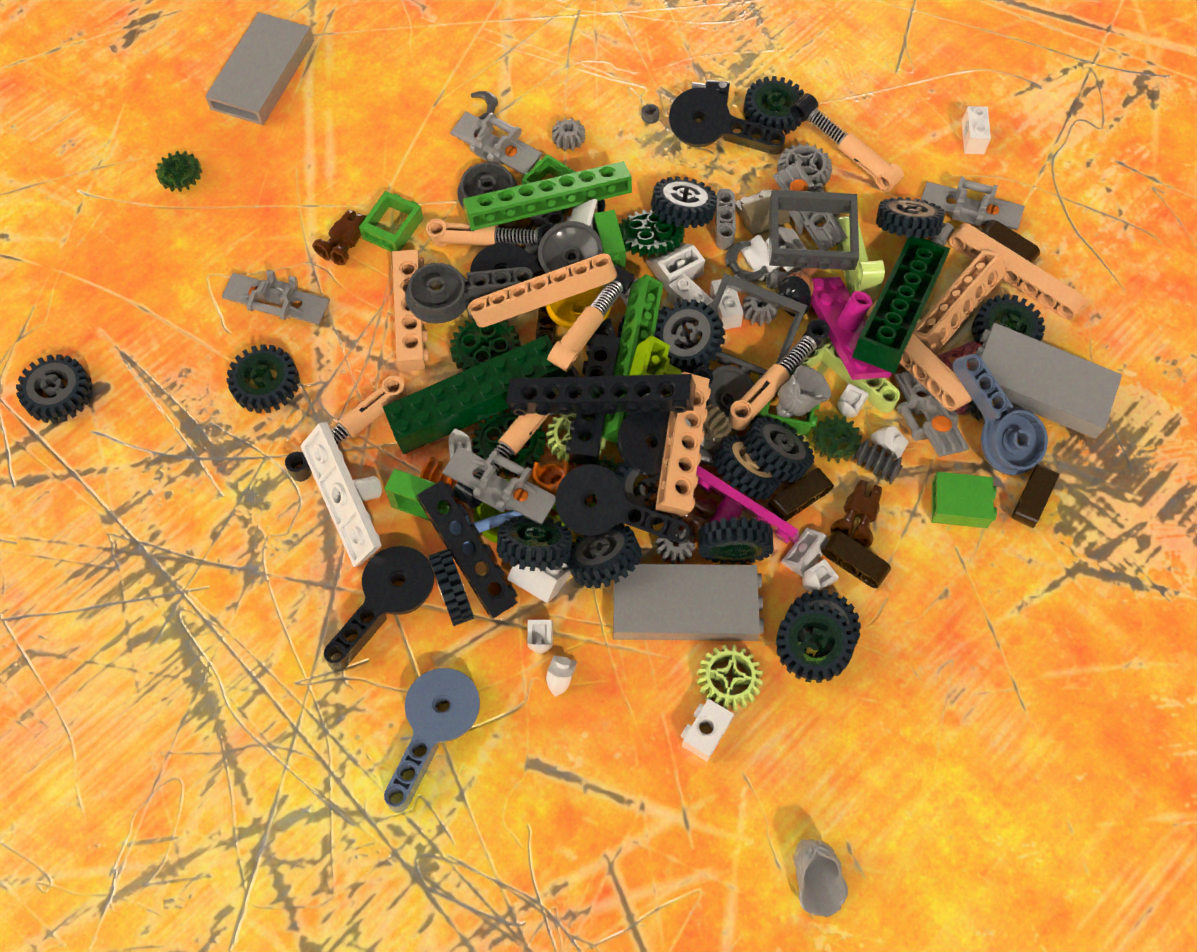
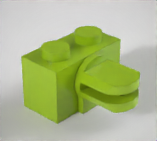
M651 335L637 345L629 376L682 374L680 369L669 364L670 358H668L670 345Z

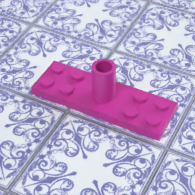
M840 277L812 278L814 291L811 297V305L819 320H823L828 324V336L851 379L890 377L892 375L891 372L852 357L859 336L866 324L864 317L872 305L871 297L862 291H855L850 295Z
M679 463V467L684 471V466ZM699 465L697 466L696 475H698L699 487L709 494L713 491L723 497L714 516L709 519L710 521L717 520L721 522L722 518H726L728 521L731 520V517H736L737 520L744 511L757 519V522L762 520L765 521V524L768 523L775 531L776 537L784 543L788 544L791 541L795 544L800 537L798 529Z

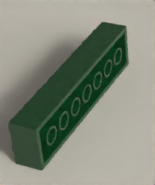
M910 236L907 239L859 336L852 355L853 358L895 374L951 248L921 237L914 238V236Z
M544 335L383 406L395 440L403 454L451 434L454 429L461 430L508 409L506 401L510 379L567 377L564 370L547 360L553 348L548 335Z

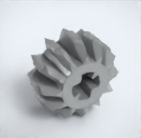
M565 117L563 121L557 120L556 125L552 128L553 143L556 144L558 149L563 148L564 151L567 149L574 151L575 147L580 148L585 141L584 125H581L580 120L574 121L573 117L570 120H567Z
M745 296L742 310L745 320L751 319L752 325L757 322L761 327L763 322L769 325L771 320L776 318L778 307L751 296Z
M679 526L676 529L675 535L678 539L685 537L686 528L681 531ZM694 536L687 543H678V547L673 546V543L677 542L663 537L657 538V554H663V561L670 558L671 564H675L676 560L683 564L685 558L690 559L692 557L691 551L695 550L696 545L692 543Z

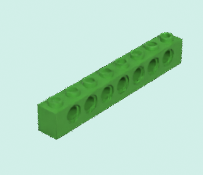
M622 161L463 199L465 216L471 231L578 206L592 199L599 201L632 193V176L625 162Z
M647 274L631 284L613 376H629L637 345L655 334L664 283ZM616 412L615 414H606L602 437L618 444L620 425L630 413Z

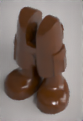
M348 209L329 230L330 239L327 242L322 239H316L313 242L312 247L314 251L327 261L332 259L337 265H345L349 260L347 252L349 248L355 247L361 237L359 226L367 216L361 213L356 215L355 211Z
M861 479L844 504L843 508L846 515L831 525L830 532L840 531L849 537L854 527L855 518L859 516L860 522L855 529L852 539L864 547H870L874 540L870 530V523L877 520L882 487L874 485L869 494L870 497H865L864 494L866 493L868 482Z
M657 480L654 486L656 491H658L660 480ZM675 486L676 490L681 493L680 487ZM652 493L648 501L656 507L658 494ZM707 498L704 501L695 499L693 509L697 510L701 516L692 512L683 517L664 514L677 520L688 522L692 527L694 538L699 539V530L702 526L704 527V524L711 523L708 519L714 516L717 502L711 498Z

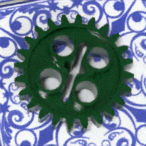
M643 210L642 214L635 212V216L627 215L628 219H622V223H619L626 252L631 251V255L639 253V257H642L644 254H647L648 258L652 254L659 257L661 252L667 255V250L673 252L674 247H680V243H683V238L685 237L683 224H680L679 227L675 226V222L667 224V219L660 220V216H655L652 210L648 213Z
M473 317L472 323L464 321L465 328L458 326L459 333L454 332V339L450 340L452 360L456 362L457 369L462 368V372L483 363L480 362L482 359L488 361L521 346L518 332H515L514 326L509 327L508 321L498 322L487 327H479Z
M510 409L508 413L501 411L500 415L495 414L492 415L493 418L491 419L489 417L486 418L485 424L478 423L480 430H474L475 438H472L473 445H475L473 446V451L477 453V456L487 460L486 458H489V455L497 448V445H499L498 440L503 436L500 427L506 432L519 416L513 414ZM542 425L525 443L529 447L521 448L517 453L519 457L516 458L512 454V456H509V460L524 468L528 466L532 469L534 466L533 461L540 463L539 455H544L543 447H546V442L543 440L545 439V433L542 432ZM491 437H499L497 440H490ZM504 467L499 468L500 471H496L497 476L505 472L506 478L512 472Z

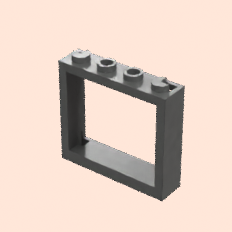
M772 190L769 201V266L798 267L801 269L820 268L822 270L841 269L844 271L856 269L859 261L857 194ZM778 210L848 213L850 252L778 248Z
M724 273L711 305L715 312L726 287L795 314L775 363L778 364L790 350L807 305ZM717 352L715 354L718 363L729 366L733 364L748 375L751 372L758 374V379L768 371L724 352Z

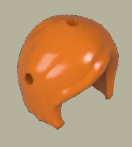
M563 460L564 467L552 463L539 466V462H535L532 469V482L539 488L556 496L561 480L573 468L565 460Z

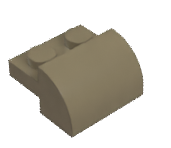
M771 189L762 190L757 194L735 201V211L743 218V225L752 235L769 230ZM778 210V226L790 222L789 211Z

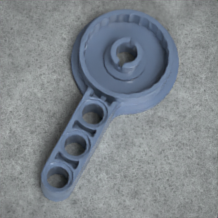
M970 354L957 358L953 363L954 373L984 417L985 423L981 434V447L986 460L995 470L1003 474L1019 475L1028 472L1045 456L1048 446V435L1044 424L1035 414L1012 405L979 355Z
M450 668L430 670L418 677L409 688L405 698V714L413 729V737L384 793V800L391 811L400 813L408 808L438 749V743L457 739L474 725L480 710V698L475 684L464 673ZM446 702L449 703L448 710L444 712L437 710L439 705ZM426 748L427 752L422 757L414 755L417 749ZM406 771H415V776L412 779H403ZM397 793L403 794L401 802L397 804L391 803L393 795Z

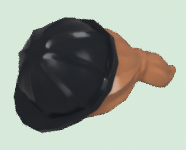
M804 268L799 272L792 273L784 278L778 289V294L807 305L804 315L810 308L811 297L814 291L811 275L818 268ZM786 311L790 316H795L794 313Z

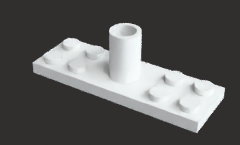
M319 423L300 446L353 567L361 566L382 546L380 537L371 522V517L363 504V501L376 499L381 496V483L376 476L352 480L344 462L343 454L336 444L334 434L330 430L328 423Z

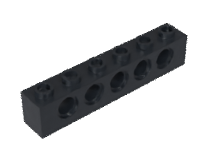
M593 334L592 342H588L586 348V355H589L588 361H584L582 374H585V377L614 375L620 337ZM594 412L590 415L577 413L576 420L571 421L570 433H573L572 440H568L566 445V453L569 454L571 463L584 465L598 464L606 413ZM586 417H592V418H594V419H592V420H585L584 418H586ZM589 437L590 439L583 441L580 438Z
M441 480L416 495V499L447 549L449 548L453 559L490 618L494 619L516 605L518 602L515 598L518 595L511 584L506 585L503 580L505 574L498 564L494 565L490 559L493 555L486 544L482 545L477 538L480 536V533L473 523L469 525L465 518L467 512L462 504H456L452 497L455 495L449 483L444 484ZM444 501L449 505V512L447 514L438 512V502ZM456 521L461 524L462 531L460 534L455 535L450 531L451 522ZM465 542H471L474 545L472 555H466L463 552L462 546ZM478 562H483L487 567V571L483 576L478 575L475 571V566ZM492 582L499 586V592L496 596L488 593V585Z

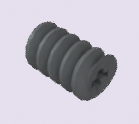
M866 439L860 445L852 461L858 458L857 466L866 463V471L874 467L873 475L876 476L882 472L881 479L885 480L889 476V484L892 485L903 467L901 465L902 457L894 461L893 452L885 456L886 448L878 452V444L875 443L869 447L870 439Z

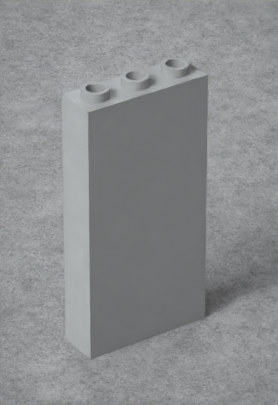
M258 12L205 96L210 110L264 125L314 42L311 28L304 24H298Z
M994 323L990 330L985 329L980 339L983 345L978 347L975 354L982 358L1013 405L1095 439L1105 430L1122 374L997 323Z
M638 564L634 565L636 569L633 572L627 570L629 576L626 578L619 576L620 582L616 584L614 582L613 640L758 641L760 633L764 632V620L759 619V610L763 609V597L758 596V588L762 586V575L757 573V565Z

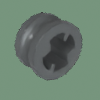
M647 104L642 108V120L645 123L653 124L659 120L658 106Z

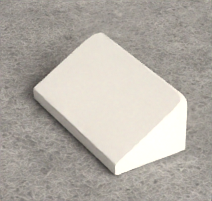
M761 235L755 236L749 241L751 245L741 250L742 255L753 272L766 266L767 270L759 281L765 280L768 272L773 270L779 271L780 266H769V247Z
M806 528L782 559L781 563L803 577L804 572L813 567L823 555L821 548L828 540L826 534Z

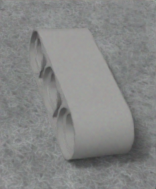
M724 188L717 192L715 243L719 249L728 250L734 244L736 232L735 194L732 190Z

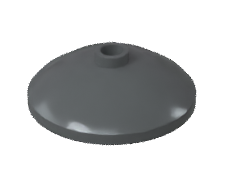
M577 221L562 222L553 226L542 237L538 248L539 262L545 273L603 254L602 243L596 231L590 226ZM571 256H576L574 260H569Z
M725 365L712 371L713 381L709 385L711 392L709 399L706 401V406L709 404L714 405V407L718 406L729 417L732 404L740 400L755 383L743 370ZM737 414L739 417H745L743 414ZM758 414L753 418L750 426L757 420Z

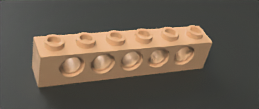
M418 249L393 251L396 361L400 372L426 370L425 361H429L428 348H425V343L428 342L427 329H424V324H427V322L418 319L411 313L405 298L409 280L415 271L424 266L423 257L419 258Z
M983 250L917 324L913 334L935 355L1005 276L1006 269L1002 254Z
M692 374L696 384L694 411H686L684 413L670 411L655 508L656 511L679 517L690 513L695 505L693 493L698 483L696 471L701 461L699 450L700 444L704 439V431L702 429L708 413L707 409H705L706 401L709 399L711 392L709 388L710 379ZM685 419L690 422L691 426L687 425ZM682 441L686 442L688 449L683 446ZM679 463L684 466V471L679 467ZM675 485L680 487L681 493L676 490Z

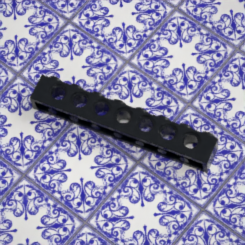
M692 374L510 379L506 404L513 414L520 416L534 413L539 415H548L549 413H560L562 415L583 413L590 415L594 412H604L606 414L628 412L636 414L647 411L652 413H661L663 411L684 413L686 411H694L696 384ZM673 393L671 396L665 397L667 394Z

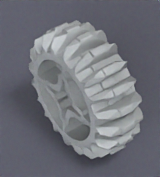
M799 142L797 147L791 145L789 149L785 148V151L779 157L777 173L798 160L814 185L822 183L825 186L830 180V174L832 173L831 159H829L828 153H823V148L817 149L816 144L809 146L808 142L806 145H802Z

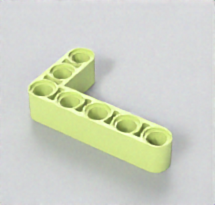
M849 216L835 217L848 237L837 244L838 251L850 252ZM858 222L859 261L856 269L845 270L844 276L850 295L855 291H862L868 294L872 299V303H874L884 280L885 268L882 260L868 261Z
M829 336L823 348L812 351L811 357H807L800 364V366L813 368L822 360L848 384L850 383L869 393L867 401L882 413L892 412L900 398L899 390L886 378L852 380L841 358L836 357L839 355Z

